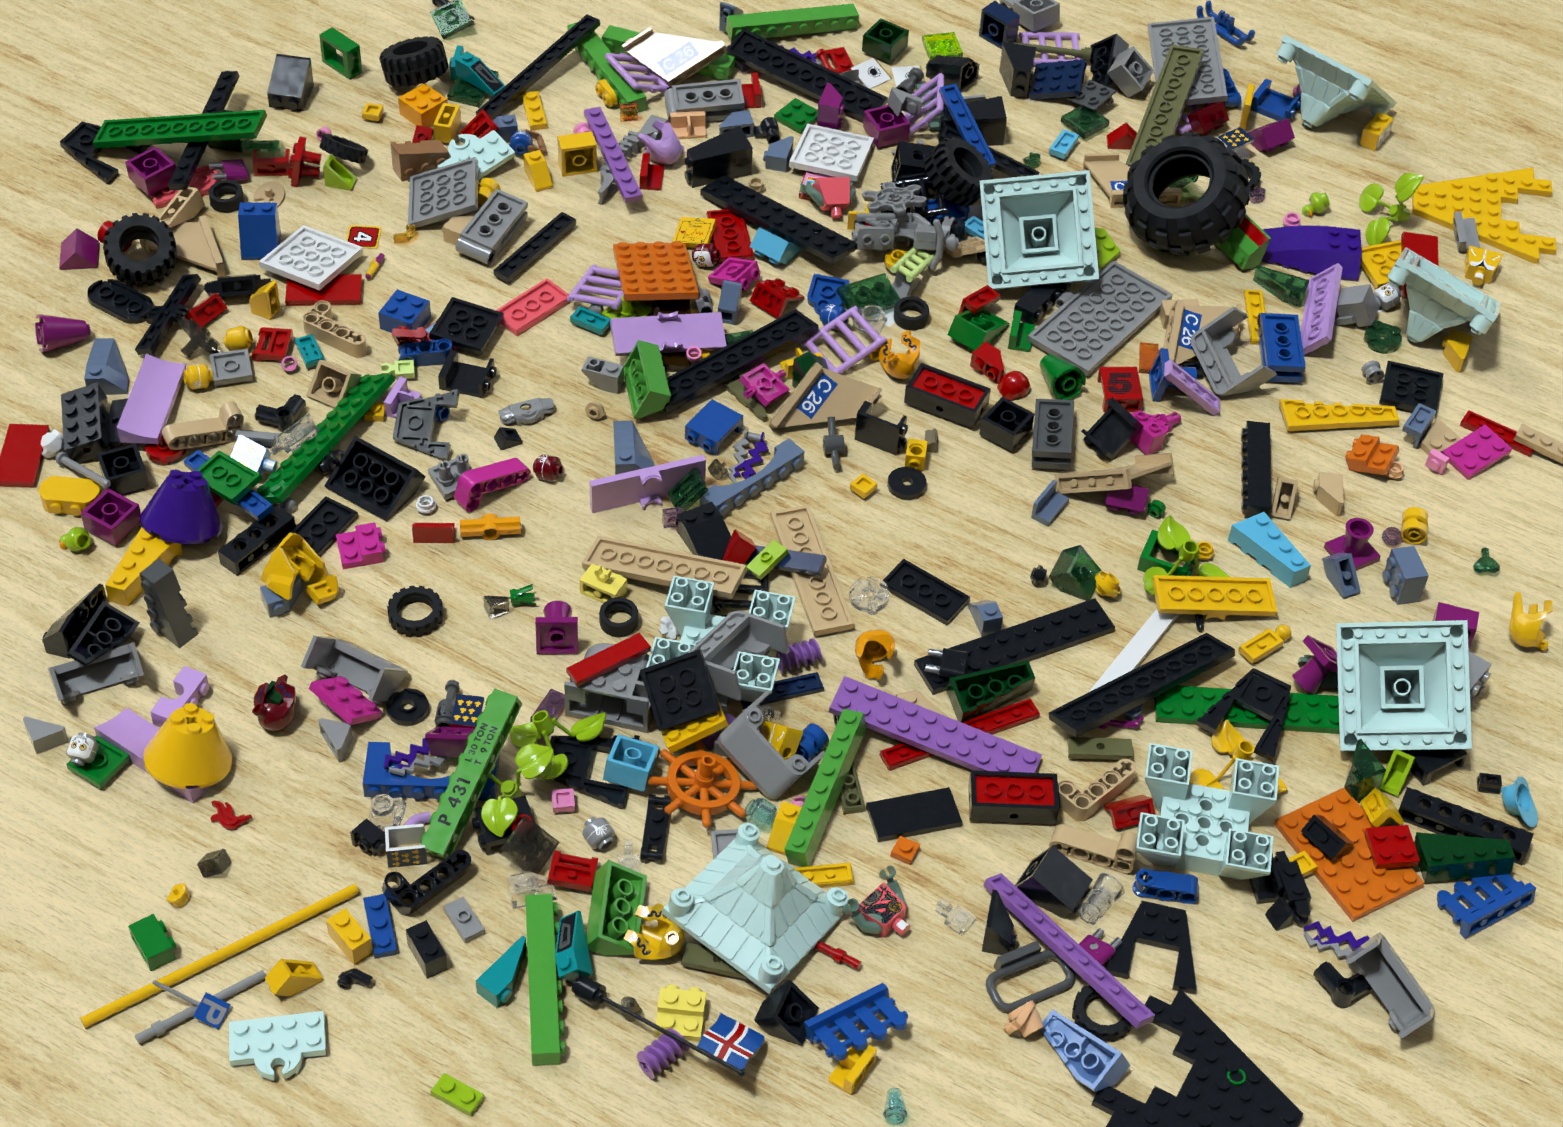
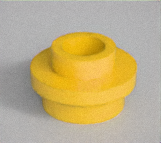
M1206 541L1199 542L1198 558L1201 560L1211 559L1214 554L1213 546Z

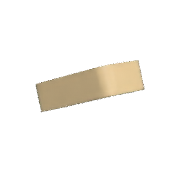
M318 301L303 315L304 332L306 335L313 334L316 340L355 358H361L367 354L365 335L334 321L331 304L328 301Z
M228 401L221 406L219 417L169 424L162 429V436L171 450L236 441V430L242 431L244 416L235 402Z
M1130 759L1119 760L1084 789L1079 788L1070 780L1060 781L1058 783L1059 807L1076 821L1082 822L1087 820L1104 807V804L1109 803L1133 783L1136 770L1135 763Z
M1063 824L1055 827L1049 847L1053 845L1065 856L1124 874L1132 871L1138 853L1136 851L1137 834L1134 832H1123L1120 841H1116Z

